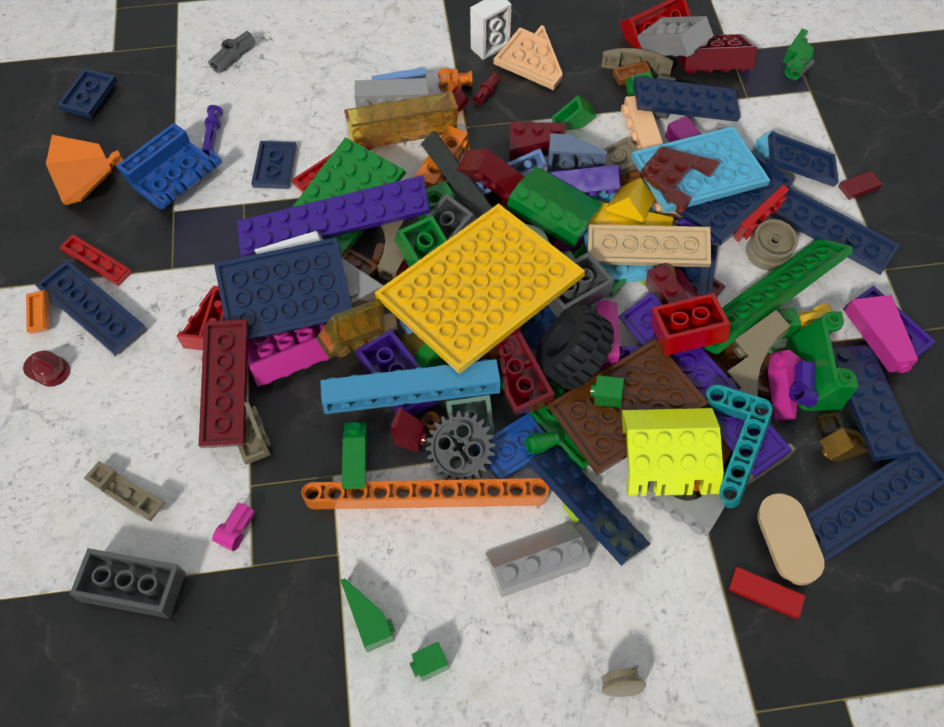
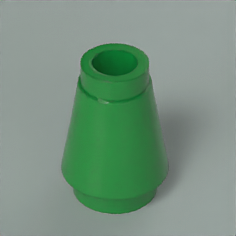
M556 432L531 433L528 437H525L527 452L535 455L558 445L560 442Z

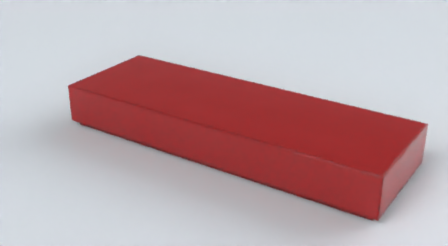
M738 567L734 569L728 588L733 593L794 619L800 617L805 599L803 594Z

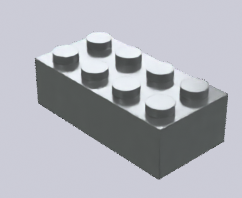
M87 548L69 595L83 603L171 619L186 572L178 564Z

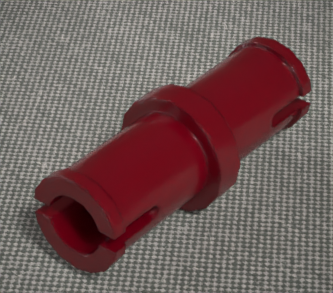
M491 73L490 77L481 84L480 90L473 97L474 102L480 98L477 102L478 105H482L486 98L492 95L495 86L500 82L501 78L499 75L494 80L497 73Z

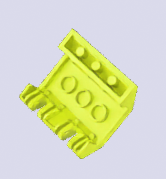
M713 408L622 410L623 433H626L627 496H638V491H640V496H646L648 481H654L653 492L655 496H660L661 491L664 496L684 495V491L686 495H692L695 480H700L699 491L701 495H706L707 490L710 495L719 494L724 473L720 426Z

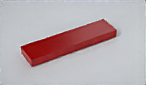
M74 234L59 247L62 252L117 286H120L132 273L130 268Z

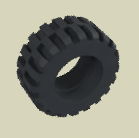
M578 304L571 306L567 311L564 310L558 318L556 317L553 324L548 327L546 334L541 339L540 346H538V354L535 359L546 378L563 389H577V387L585 385L586 381L589 382L608 359L607 355L611 352V345L614 343L613 326L609 320L587 305Z

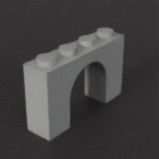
M648 481L646 496H640V491H638L637 496L648 500L656 509L666 511L674 520L689 525L695 533L705 536L708 535L725 507L721 503L719 494L710 495L708 490L706 495L691 501L681 500L673 495L664 496L662 491L660 496H655L653 492L654 481ZM727 491L724 497L730 499L734 491Z

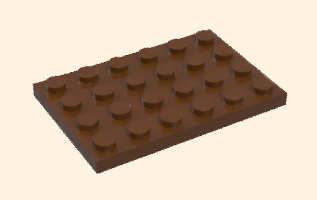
M654 339L593 376L589 382H585V385L570 390L547 405L550 412L598 476L627 458L626 433H623L622 410L707 408L709 403L669 355H664L659 342ZM597 375L624 378L621 408L595 405V399L591 396L592 383L596 384Z

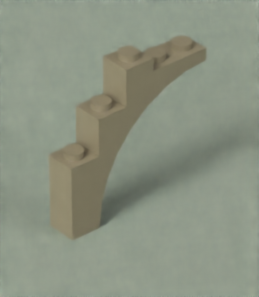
M408 219L380 225L385 236L384 251L378 264L379 278L393 280L406 261L394 239L398 230L409 226Z
M777 310L735 339L733 350L740 359L744 358V360L731 368L726 376L741 392L758 397V377L761 365L774 344L788 333L790 325Z

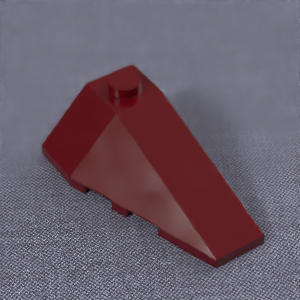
M519 328L498 344L504 392L515 414L535 412L548 406L547 404L554 400L555 394Z

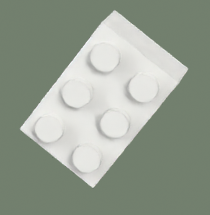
M483 0L470 7L471 49L481 59L484 60L497 53L510 40L511 3L508 0Z

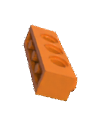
M448 125L440 138L460 162L462 154L468 150L470 145L468 132ZM429 155L414 176H424L426 189L446 181V177Z

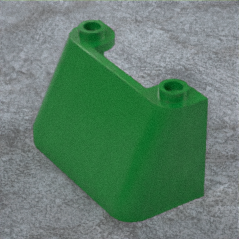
M830 311L792 334L786 342L787 350L792 351L806 362L816 364L815 390L819 393V399L816 405L810 408L798 404L803 410L841 411L859 388L857 378L848 368H836L830 334L831 332L839 331L844 325L842 311Z

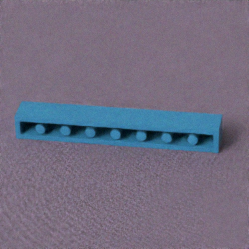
M484 359L474 362L460 374L450 365L442 364L436 367H418L411 370H395L385 373L375 372L368 375H351L350 377H332L320 380L322 406L325 414L500 393V377L496 359Z

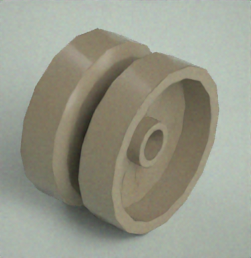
M765 220L758 225L747 242L746 254L748 259L758 268L772 271L791 257L798 246V237L795 230L782 220Z

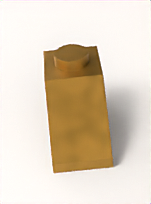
M841 428L820 440L823 446L821 448L823 454L832 461L840 462L868 452L859 431Z

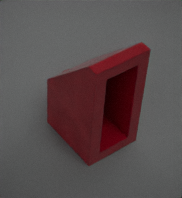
M397 409L391 425L394 445L419 452L421 445L424 446L428 437V433L425 431V424L404 409Z

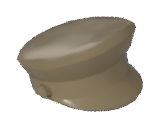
M639 666L619 669L601 677L603 683L602 693L607 696L627 697L643 692L646 682L638 674L637 669Z

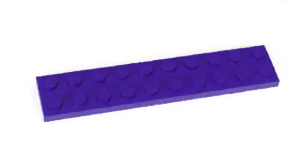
M424 176L413 177L237 221L240 256L255 255V249L317 231L323 239L430 214Z
M652 292L618 316L619 320L642 347L654 339L658 341L651 326L652 307L663 304ZM702 348L669 355L706 400L707 390L712 385H722L740 391ZM715 395L711 399L714 401H720L723 399V397L721 395ZM736 402L733 406L742 408L745 404L743 402ZM714 411L720 426L721 439L734 452L745 420ZM771 425L768 427L751 473L754 478L792 451V448ZM751 429L748 431V434L757 436L760 432L757 429ZM745 449L740 454L743 457H749L752 455V452Z

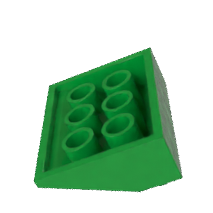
M536 166L509 196L506 209L574 249L603 204Z

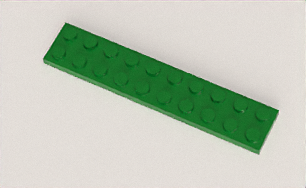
M823 239L813 241L722 307L730 322L728 341L701 348L715 354L722 352L735 342L736 338L772 312L778 310L853 253L852 246Z

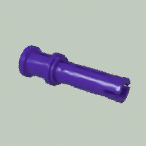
M209 105L207 107L208 116L204 121L206 131L202 151L208 156H211L209 151L214 150L216 133L221 126L220 117L223 115V109L217 105Z

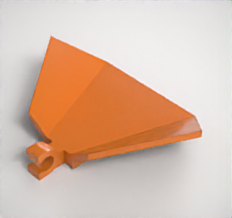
M52 135L46 166L63 204L69 205L83 201L110 173H113L111 168L116 167L123 159L118 150L111 153L109 158L106 159L100 145L97 143Z

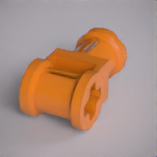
M442 68L438 71V78L440 79L438 87L443 92H450L460 82L463 83L462 86L469 85L472 87L473 85L472 71L458 73V69Z

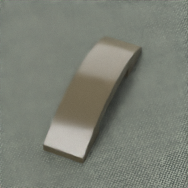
M619 48L603 52L601 67L613 69L619 67V65L625 66L646 61L649 68L653 69V75L670 76L673 61L652 51Z
M100 461L84 477L87 482L150 522L166 504L149 491H144Z

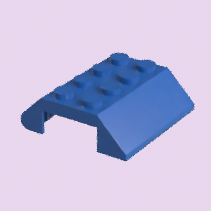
M173 123L116 165V167L139 194L160 210L166 208L171 202L176 200L177 196L184 194L205 177V174L212 172L221 165L222 160L213 151H209L210 157L192 144L186 131Z

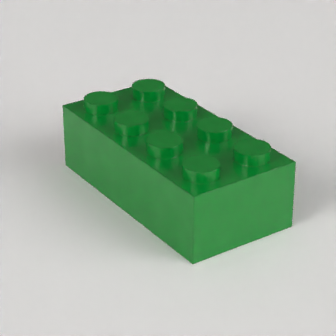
M433 215L398 230L394 239L409 267L447 241Z

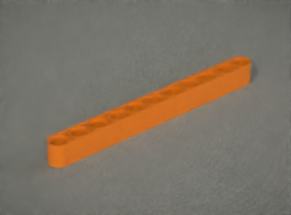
M540 478L366 481L365 488L342 489V482H311L302 488L301 493L305 504L310 509L539 506L548 500L550 488ZM517 489L520 490L522 494L516 496L513 495L511 491ZM535 489H541L544 492V494L537 495L533 491ZM469 490H474L477 494L474 496H468L466 495V492ZM491 490H497L499 494L497 496H491L488 492ZM403 491L409 493L408 496L403 498L398 496ZM424 491L432 493L429 497L421 496V493ZM446 491H452L454 492V495L447 497L443 495V493ZM358 492L364 493L360 498L353 497ZM379 492L387 493L382 498L376 497L377 493ZM312 493H318L316 498L309 499ZM334 493H341L340 497L336 499L331 498Z

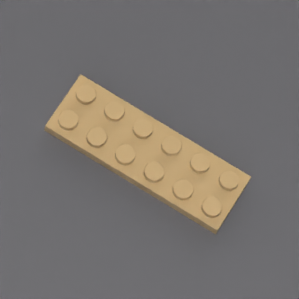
M589 225L588 252L594 256L600 265L660 266L668 264L679 267H710V227Z

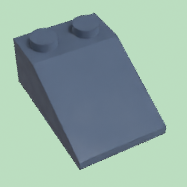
M550 134L547 172L605 166L607 151L569 134Z

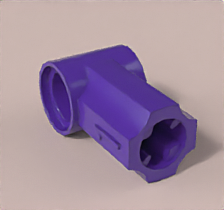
M797 362L795 365L794 385L789 390V397L792 401L809 408L816 405L819 399V393L815 390V363Z

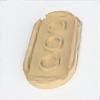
M773 494L765 498L758 509L757 518L777 571L783 578L792 581L796 585L813 583L824 570V557L802 505L796 499L786 494Z

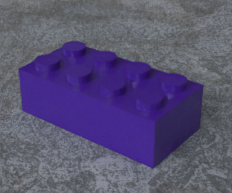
M391 329L356 350L358 363L367 375L375 372L385 373L421 367ZM440 400L391 407L395 412H397L398 408H402L416 417L440 402Z

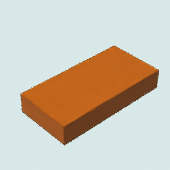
M45 290L26 294V328L30 334L49 330V292Z

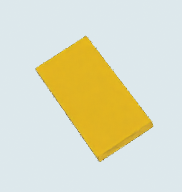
M600 202L603 205L590 225L672 226L674 217L648 212L645 220L640 222L608 212L606 208L609 203Z

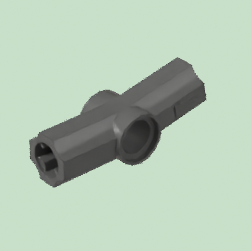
M245 31L235 39L224 40L221 43L222 49L208 61L209 66L215 72H221L229 63L237 62L240 59V54L256 43L255 38L249 31Z

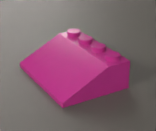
M323 324L248 341L247 362L259 387L270 384L278 378L287 377L300 369L309 368L320 361H326L332 356L337 355L331 336Z

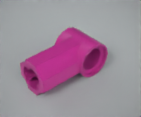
M237 503L225 523H221L214 531L212 541L233 552L236 551L242 543L245 529L256 514L255 511L243 503Z

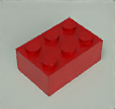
M714 293L652 307L651 326L665 356L728 341L730 322Z

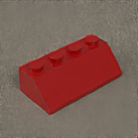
M664 0L619 23L624 38L635 49H642L637 36L660 18L691 17L686 0Z

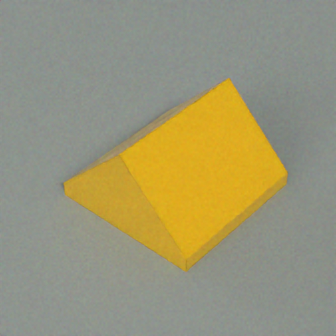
M640 177L622 186V189H618L608 204L606 211L643 222L653 206L655 198Z

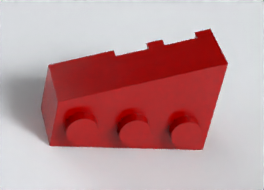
M213 286L199 304L200 308L194 316H190L187 326L177 334V338L183 348L203 350L204 322L225 321L218 286Z

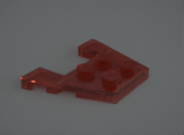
M661 146L641 169L640 175L655 190L659 189L665 195V199L669 203L675 204L677 206L676 210L682 214L690 204L692 197L677 190L678 185L691 169L711 177L719 167L720 162Z

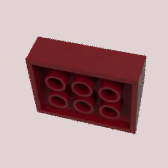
M743 34L714 35L708 40L707 44L698 47L691 56L679 55L681 67L687 73H696L697 70H703L704 72H714V70L729 72L731 69L747 71L755 66L757 46Z

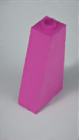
M892 295L853 299L850 301L845 309L846 315L888 372L905 373L910 371L918 361V358Z
M609 300L597 301L595 308L597 313L611 322L614 329L612 350L608 353V359L605 364H602L598 373L617 363L620 357L618 302H611Z

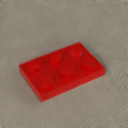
M782 185L740 224L738 232L735 233L733 238L737 242H740L743 238L747 240L755 232L754 230L759 224L768 220L772 213L775 214L782 207V204L787 200L785 196L789 189Z

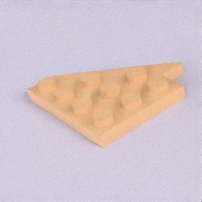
M543 25L539 27L535 34L519 28L494 58L495 65L552 90L562 80L563 73Z

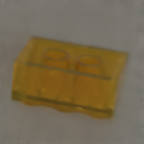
M376 299L331 317L316 337V340L329 359L336 356L341 358L351 350L356 351L383 333L385 322L381 300Z

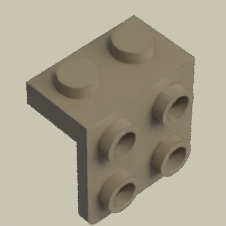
M248 401L244 403L249 418L246 419L245 446H238L245 465L269 456L268 447L272 446L256 406L251 407Z

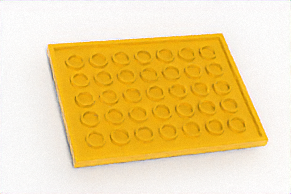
M497 204L377 290L375 297L460 374L583 278L585 270L508 210Z

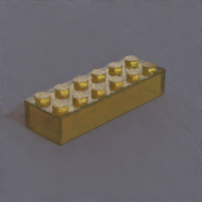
M453 91L344 110L348 139L364 148L424 139L432 131L437 132L441 136L448 125L457 128L458 106Z

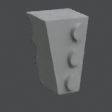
M342 258L355 316L380 302L375 297V292L383 287V285Z

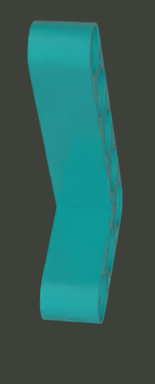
M712 385L706 394L708 406L713 408L714 411L745 420L719 489L721 503L727 508H735L742 500L770 425L772 405L766 399L722 385ZM715 395L723 397L720 401H714L711 398ZM736 402H743L745 404L742 408H736L733 405ZM758 409H765L768 413L761 416L756 414V411ZM751 429H757L759 430L760 434L757 436H751L748 434V431ZM748 449L752 452V455L743 457L740 452ZM735 470H741L745 475L741 478H735L732 473ZM727 491H734L737 496L730 500L726 499L724 494Z

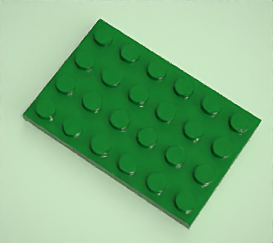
M345 137L293 207L401 181L406 172L403 168ZM365 229L330 238L337 237L342 256L348 248L354 245Z

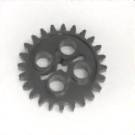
M458 411L457 417L454 413L450 412L449 420L442 416V424L434 423L437 430L429 431L433 438L426 439V441L431 443V446L425 449L432 452L427 459H434L430 466L439 467L436 474L444 472V480H448L450 477L451 480H458V478L459 480H466V477L468 480H472L474 475L477 478H482L480 471L489 472L486 465L494 464L490 456H497L492 451V448L497 447L498 444L491 443V440L496 438V435H489L493 428L490 426L484 427L487 421L483 419L478 422L479 415L475 414L472 417L471 412L468 411L465 413V416L462 411ZM467 426L469 433L463 438L461 436V429ZM452 430L454 431L456 439L451 434ZM449 438L451 445L445 450L443 441ZM459 443H464V444H465V445L462 447L464 451H459V450H458V449L460 448V444H459ZM478 444L481 452L475 457L472 453V448ZM459 456L462 459V465L457 469L454 461ZM467 456L471 458L472 464H469Z

